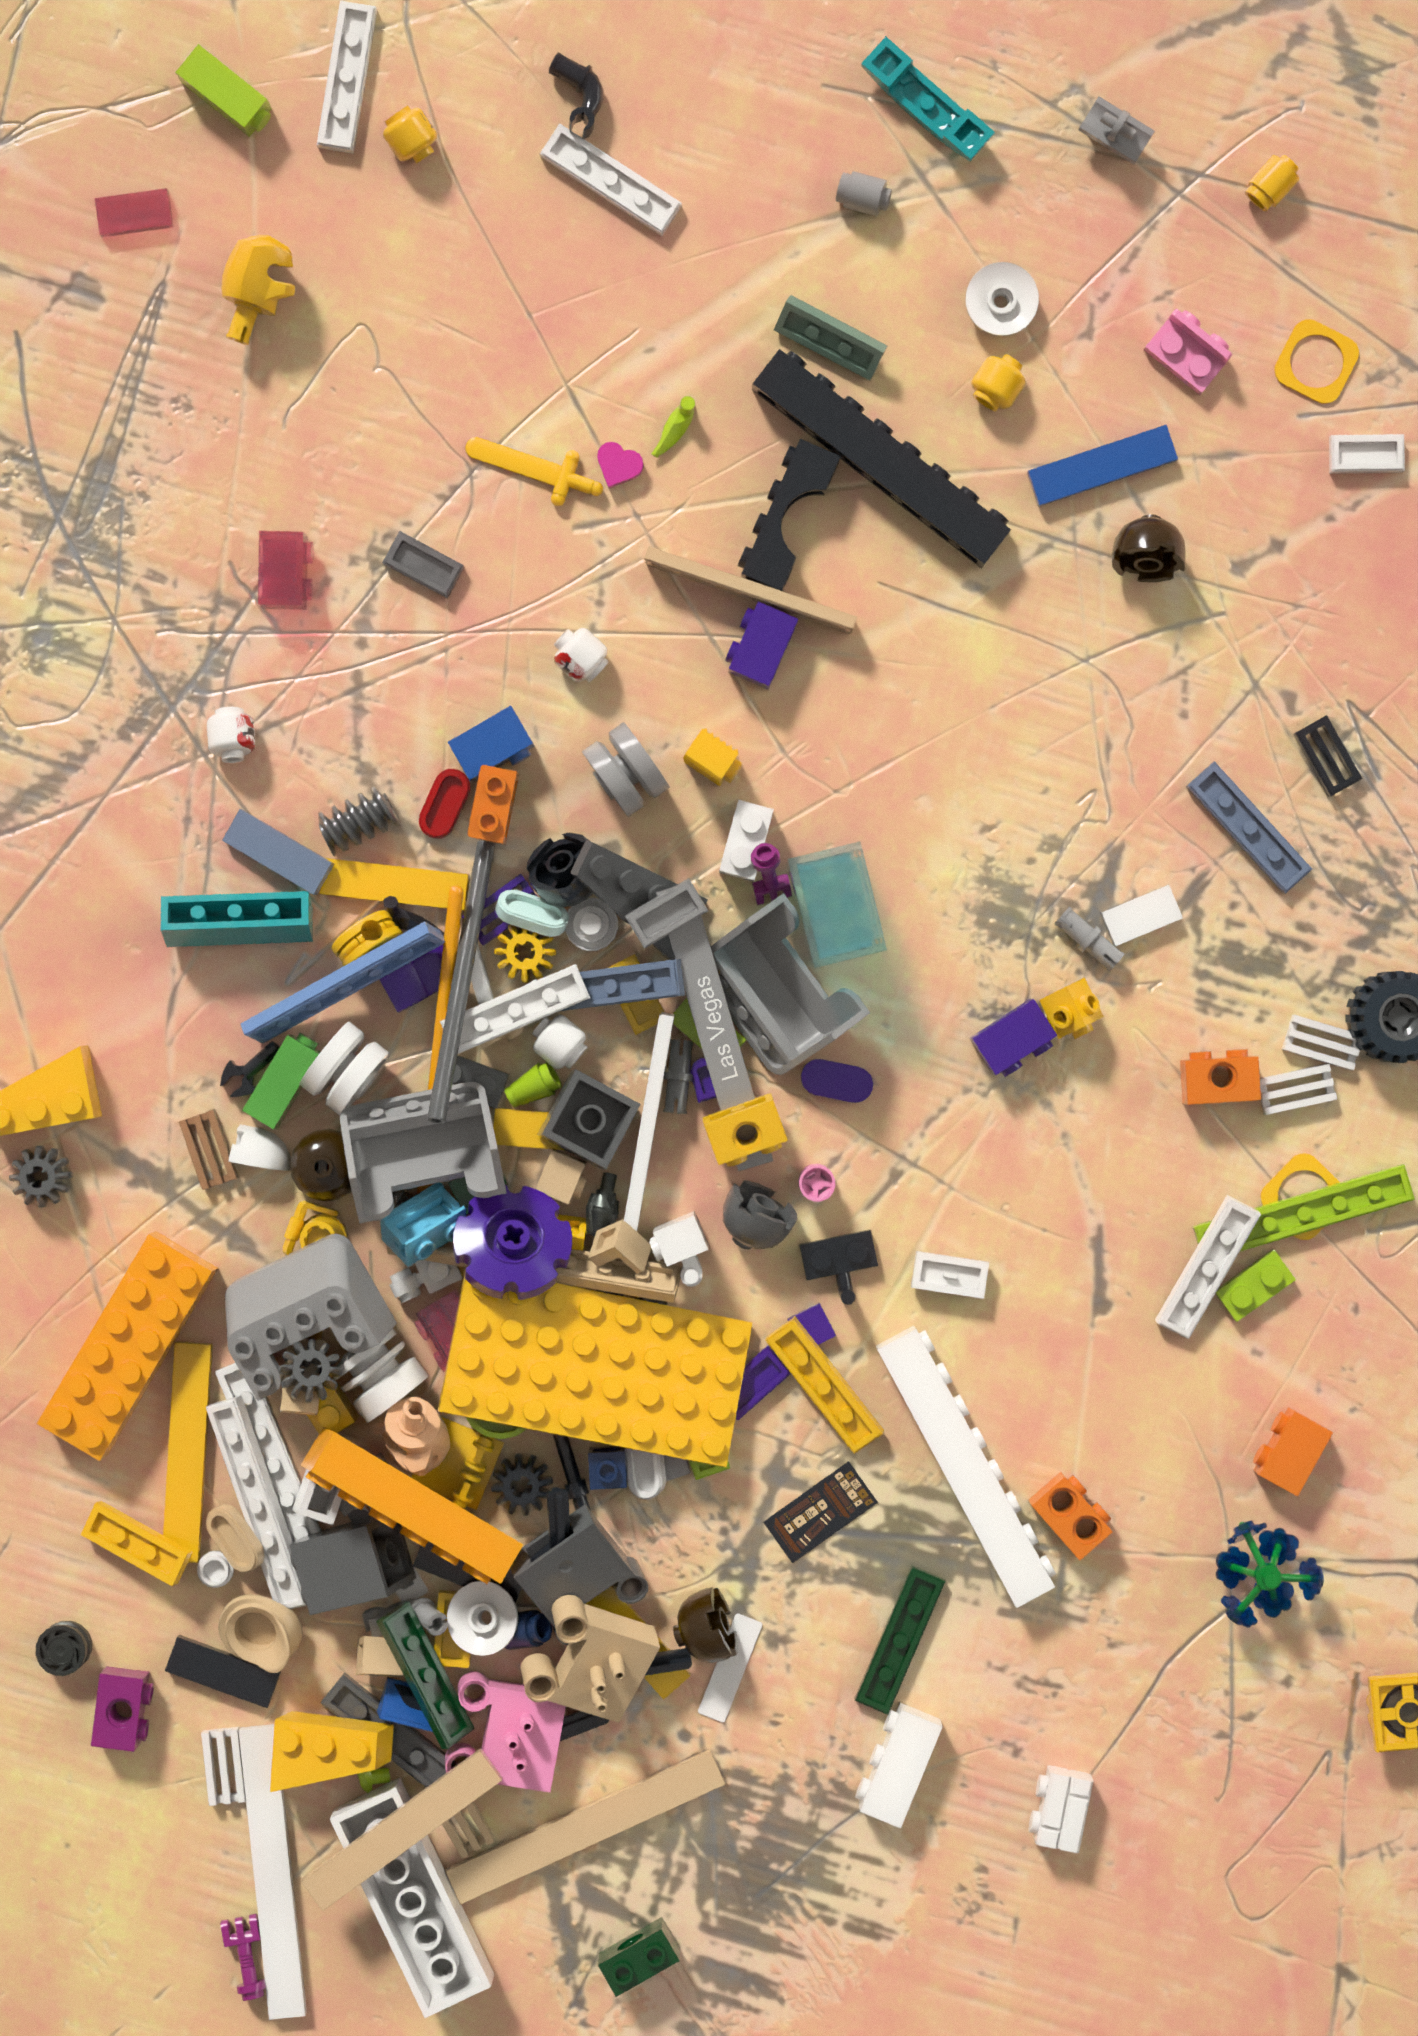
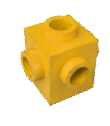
M1085 977L1039 1000L1047 1015L1048 1022L1058 1035V1039L1071 1033L1074 1039H1077L1093 1031L1094 1028L1091 1023L1104 1017L1099 1001L1092 993Z

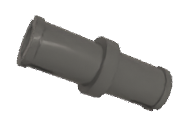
M671 1039L668 1072L664 1073V1080H667L663 1112L673 1113L674 1101L677 1098V1114H687L689 1082H693V1074H690L694 1042L684 1040L683 1054L679 1055L680 1040Z

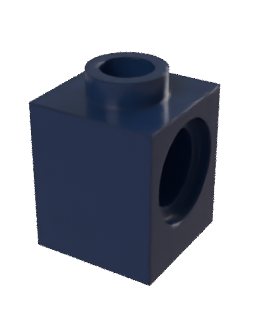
M616 1446L590 1447L588 1451L590 1490L627 1488L625 1448Z

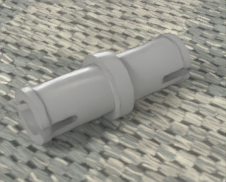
M1070 906L1055 922L1056 926L1061 928L1079 944L1078 949L1082 952L1085 950L1089 952L1109 972L1125 955L1100 934L1101 929L1097 926L1095 928L1090 926Z

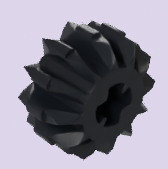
M516 1453L515 1466L509 1459L504 1458L501 1464L505 1471L494 1470L493 1477L502 1482L493 1484L491 1491L495 1493L504 1492V1494L499 1496L496 1503L501 1506L509 1500L511 1502L508 1508L509 1514H514L517 1505H521L523 1516L529 1515V1503L538 1511L543 1508L539 1497L547 1499L546 1494L549 1490L542 1486L551 1485L553 1477L540 1476L548 1469L546 1463L541 1464L537 1468L533 1467L536 1455L531 1454L528 1463L524 1464L522 1454ZM521 1476L529 1479L527 1485L532 1484V1489L525 1488L523 1492H519L516 1490L517 1483L513 1484L512 1481H519Z

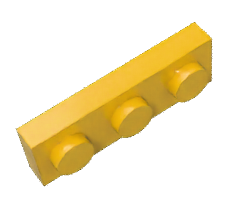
M103 1501L95 1502L80 1534L170 1586H175L179 1583L193 1553Z

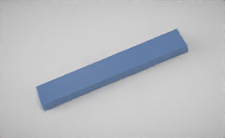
M424 921L242 1022L240 1025L244 1035L261 1043L269 1041L441 946L445 942L442 932Z

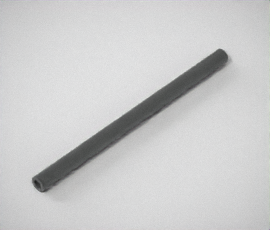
M478 841L427 1116L428 1121L438 1124H444L447 1117L495 844L489 841Z

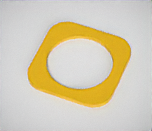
M1305 319L1300 321L1290 334L1275 364V377L1284 386L1318 403L1328 404L1339 397L1358 360L1359 349L1357 344L1349 337L1315 320ZM1314 335L1324 336L1332 340L1339 347L1343 358V366L1338 378L1330 385L1321 388H1313L1302 384L1294 376L1290 364L1291 354L1296 344L1302 339Z
M1306 1153L1297 1154L1263 1187L1260 1195L1261 1203L1266 1205L1278 1201V1191L1281 1183L1287 1176L1296 1171L1308 1170L1315 1172L1326 1181L1328 1186L1339 1183V1181L1314 1156ZM1324 1227L1294 1235V1237L1300 1240H1309L1314 1238Z

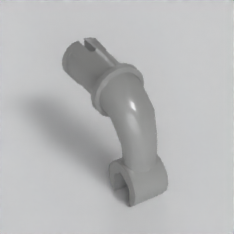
M429 1598L407 1599L386 1608L373 1607L367 1609L362 1614L366 1632L371 1630L373 1637L382 1636L376 1621L402 1602H410L421 1625L431 1635H441L448 1626V1622L445 1620L447 1619L446 1616L436 1609L434 1602Z

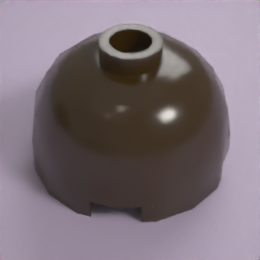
M1149 514L1135 519L1124 525L1115 538L1112 568L1121 576L1126 571L1139 574V582L1157 583L1173 579L1174 572L1177 570H1185L1186 552L1184 538L1175 525L1162 519L1160 516Z
M334 1129L313 1131L303 1137L293 1149L290 1160L291 1176L298 1189L309 1198L323 1202L339 1200L351 1193L342 1132Z
M705 1588L690 1595L679 1608L677 1615L678 1625L673 1626V1633L678 1646H685L690 1655L699 1661L708 1663L724 1661L738 1655L736 1631L730 1632L726 1616L731 1614L723 1594L718 1588Z

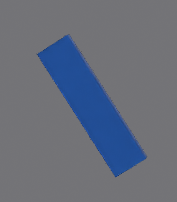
M1166 424L1028 470L1027 475L1037 505L1040 507L1178 460Z

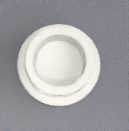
M221 1551L206 1553L197 1565L199 1579L203 1584L212 1588L226 1585L234 1573V1568Z

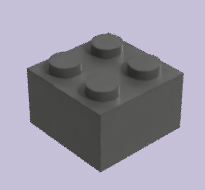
M577 1069L571 1070L537 1135L600 1169H607L641 1104Z

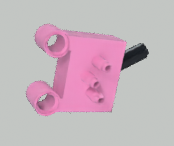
M470 1671L464 1674L458 1682V1698L461 1706L466 1710L478 1712L485 1709L489 1704L481 1749L503 1777L498 1785L551 1792L559 1742L609 1722L608 1719L582 1711L564 1716L566 1706L550 1701L534 1702L530 1700L525 1694L524 1684L489 1679L478 1671ZM471 1684H478L484 1688V1693L479 1698L471 1699L465 1695V1689ZM456 1743L450 1747L445 1755L446 1773L454 1768L451 1764L455 1758L459 1756L469 1757L476 1752L475 1749L466 1743Z

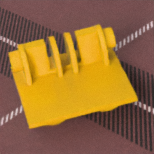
M442 1417L450 1437V1449L445 1459L438 1467L426 1475L418 1476L415 1474L411 1478L439 1495L453 1500L452 1502L461 1508L468 1506L477 1510L505 1442L486 1437L474 1429Z

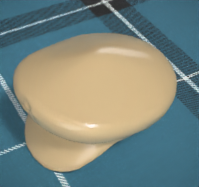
M243 1595L234 1598L225 1606L219 1619V1635L227 1650L239 1659L256 1664L269 1673H278L285 1668L289 1658L297 1651L299 1642L302 1639V1625L297 1615L283 1604L260 1595Z

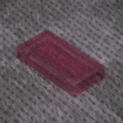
M167 188L94 198L99 235L101 237L174 227Z

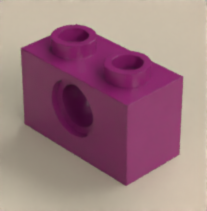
M109 1666L103 1669L99 1675L91 1739L92 1747L134 1752L141 1744V1741H146L149 1731V1719H144L145 1705H151L154 1684L148 1683L149 1671ZM120 1701L128 1703L132 1709V1716H121L116 1710V1703Z

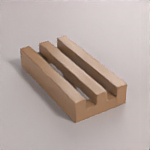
M215 1109L179 1121L202 1190L239 1178L234 1163L228 1162L230 1151ZM208 1119L227 1174L221 1176L203 1121ZM195 1124L214 1178L212 1180L208 1179L190 1125Z

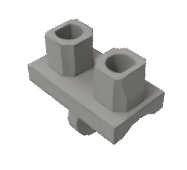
M1098 96L1078 129L1133 165L1155 132L1130 116V113L1120 110L1100 96Z

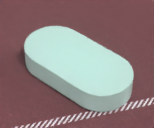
M507 890L498 897L496 914L502 921L549 937L559 936L566 930L569 915L564 907L555 906L540 897L519 890Z

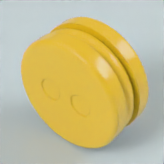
M381 910L366 916L349 927L334 941L331 949L336 957H339L342 965L345 966L403 933L392 921L393 919L386 910Z

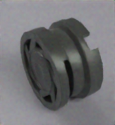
M60 1621L53 1624L39 1636L36 1643V1658L39 1665L46 1672L55 1676H66L74 1673L89 1659L92 1652V1639L89 1632L81 1624L74 1621Z

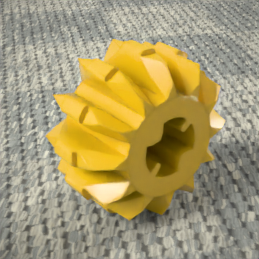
M510 924L508 929L513 938L509 939L503 934L498 936V940L508 944L507 948L494 949V954L507 955V959L497 964L498 968L503 969L510 964L513 965L508 972L507 977L509 979H514L519 969H521V980L523 983L529 982V970L533 971L534 976L538 980L543 978L538 966L541 964L549 970L553 968L551 962L544 960V955H557V950L552 948L544 949V945L552 942L554 938L545 936L540 940L538 938L540 934L533 932L531 935L529 930L523 928L522 933L519 934L516 926ZM528 942H531L534 945L531 951H535V956L533 959L525 958L521 962L517 958L520 953L516 952L517 946L519 944L526 946Z

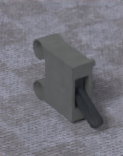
M553 1487L546 1494L548 1530L521 1548L510 1569L514 1579L551 1622L556 1634L551 1609L553 1603L558 1598L565 1595H574L586 1604L613 1585L619 1600L623 1603L632 1604L641 1601L646 1596L648 1583L638 1561L624 1554L586 1504L569 1515L568 1491L559 1487ZM557 1637V1639H558L559 1642H561V1643L564 1644V1645H568V1643L562 1642V1641Z

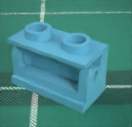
M441 1182L435 1183L394 1208L388 1216L380 1220L382 1241L409 1267L419 1260L428 1258L436 1249L447 1242L453 1241L456 1221L459 1216L466 1217V1208L464 1206L460 1207L459 1203L447 1192Z

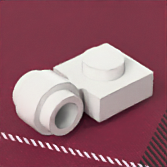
M419 1260L415 1263L419 1273H412L410 1268H406L390 1276L392 1283L389 1286L394 1297H399L401 1303H404L421 1294L419 1287L422 1286V1283L425 1284L429 1294L463 1279V1276L458 1266Z

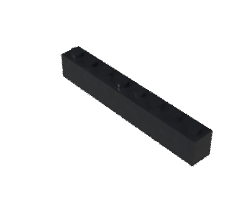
M779 349L752 383V391L830 452L841 456L840 459L982 569L1011 531L1006 525L1009 522L1007 518L993 508L989 511L977 503L980 498L969 488L962 486L959 489L949 481L950 474L936 463L930 466L920 458L922 453L908 441H904L903 444L891 436L893 430L886 423L878 418L874 421L870 420L862 413L864 408L850 396L844 399L833 391L835 385L824 375L818 373L815 377L804 368L807 365L806 362L792 351L786 354Z

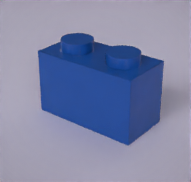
M511 705L448 741L449 746L472 783L478 780L482 765L499 768L510 761L512 766L530 757L531 753L529 750L535 747Z

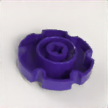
M505 1185V1194L489 1198L474 1197L469 1201L468 1212L471 1215L467 1217L459 1216L456 1221L453 1252L456 1263L468 1265L465 1279L474 1288L498 1299H502L504 1293L512 1291L517 1294L519 1300L542 1294L557 1282L558 1273L555 1269L560 1267L566 1268L569 1263L572 1248V1232L568 1221H559L557 1219L560 1206L551 1197L527 1186H523L519 1193H511L507 1185Z

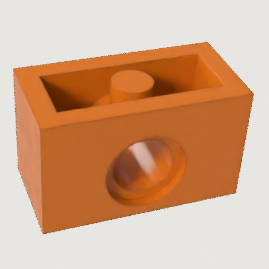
M1248 1049L1226 1050V1057L1212 1058L1211 1051L1190 1052V1060H1180L1182 1104L1261 1100L1259 1057L1248 1056ZM1218 1066L1226 1068L1229 1074L1227 1083L1221 1087L1214 1085L1211 1079L1213 1070Z

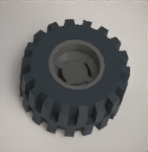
M1391 971L1377 973V976H1369L1363 980L1365 983L1363 986H1357L1354 989L1353 993L1356 996L1354 999H1349L1346 1006L1350 1007L1351 1011L1350 1015L1345 1014V1022L1351 1023L1352 1028L1347 1031H1350L1352 1038L1357 1040L1355 1045L1360 1050L1366 1051L1367 1056L1383 1062L1407 1063V1061L1418 1060V974Z

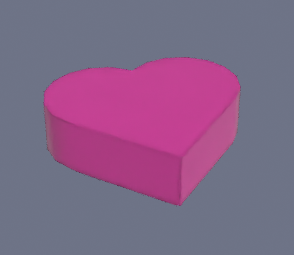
M606 442L598 450V463L608 489L637 478L643 471V459L636 451H624L622 446L615 442Z

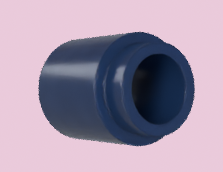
M538 1610L518 1612L517 1630L505 1649L515 1650L540 1647L551 1638V1622Z

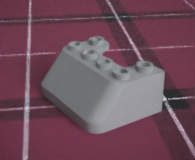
M784 893L710 946L732 1021L766 1068L778 1075L785 1074L824 1048L870 1013L861 998L849 989H839L828 997L820 983L799 957L797 951L791 946L786 937L798 928L799 916L796 908Z
M465 1082L452 1085L446 1122L444 1124L433 1123L427 1120L432 1089L353 1105L341 1113L340 1124L348 1176L359 1224L378 1221L388 1216L394 1209L392 1194L394 1191L412 1189L418 1186L465 1177L467 1189L475 1197L489 1198L506 1193L486 1091L481 1084Z
M330 1234L235 1280L225 1293L228 1350L257 1401L275 1393L281 1387L283 1375L278 1373L279 1364L273 1353L328 1327L331 1328L338 1342L345 1350L352 1353H361L379 1345L397 1324L352 1243L340 1234Z

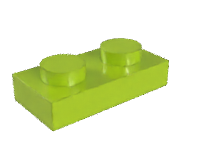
M1272 1249L1221 1285L1215 1294L1234 1321L1238 1322L1296 1279L1277 1252Z

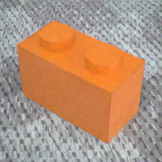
M1288 1407L1285 1413L1280 1412L1275 1418L1271 1427V1431L1274 1434L1267 1445L1262 1444L1255 1454L1253 1463L1256 1464L1254 1471L1259 1476L1298 1497L1333 1432Z

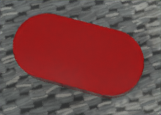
M446 769L436 777L419 814V826L427 836L434 839H442L450 835L454 830L471 792L470 780L462 771Z

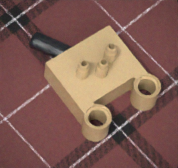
M565 1595L558 1598L553 1603L551 1609L557 1637L562 1642L568 1643L557 1666H553L552 1660L547 1655L536 1653L526 1657L520 1669L525 1694L530 1700L534 1702L550 1701L619 1723L644 1676L689 1669L692 1666V1658L686 1648L658 1652L660 1645L655 1626L584 1604L577 1596Z

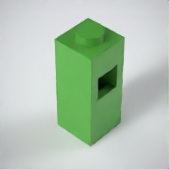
M299 1033L297 1037L287 1035L242 1111L272 1129L278 1128L303 1088L299 1085L301 1079L320 1054V1051L316 1049L318 1043L303 1033Z

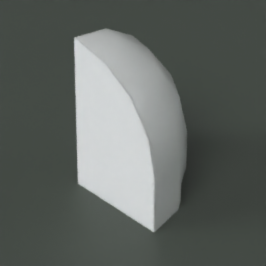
M239 1125L237 1128L236 1144H232L228 1162L266 1169L291 1171V1156L285 1143L275 1133L262 1128Z

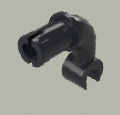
M558 52L551 62L549 74L576 87V92L583 94L582 106L571 112L569 132H571L575 123L584 121L586 126L583 130L582 139H585L593 132L594 117L603 103L604 89L598 76L592 71L593 67L591 65L585 67Z

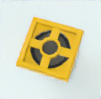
M1418 1672L1368 1677L1369 1695H1367L1366 1704L1369 1708V1714H1367L1372 1729L1376 1753L1418 1749Z

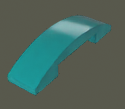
M886 36L861 63V66L871 78L906 113L943 144L968 161H971L995 135V132L968 108L966 111L921 73L913 65V60Z

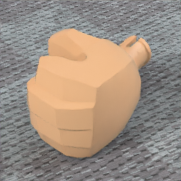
M419 1396L404 1398L388 1409L384 1422L386 1431L382 1434V1437L386 1443V1449L395 1458V1462L405 1471L409 1470L413 1475L416 1474L418 1476H424L438 1467L450 1449L448 1429L439 1412L431 1403Z

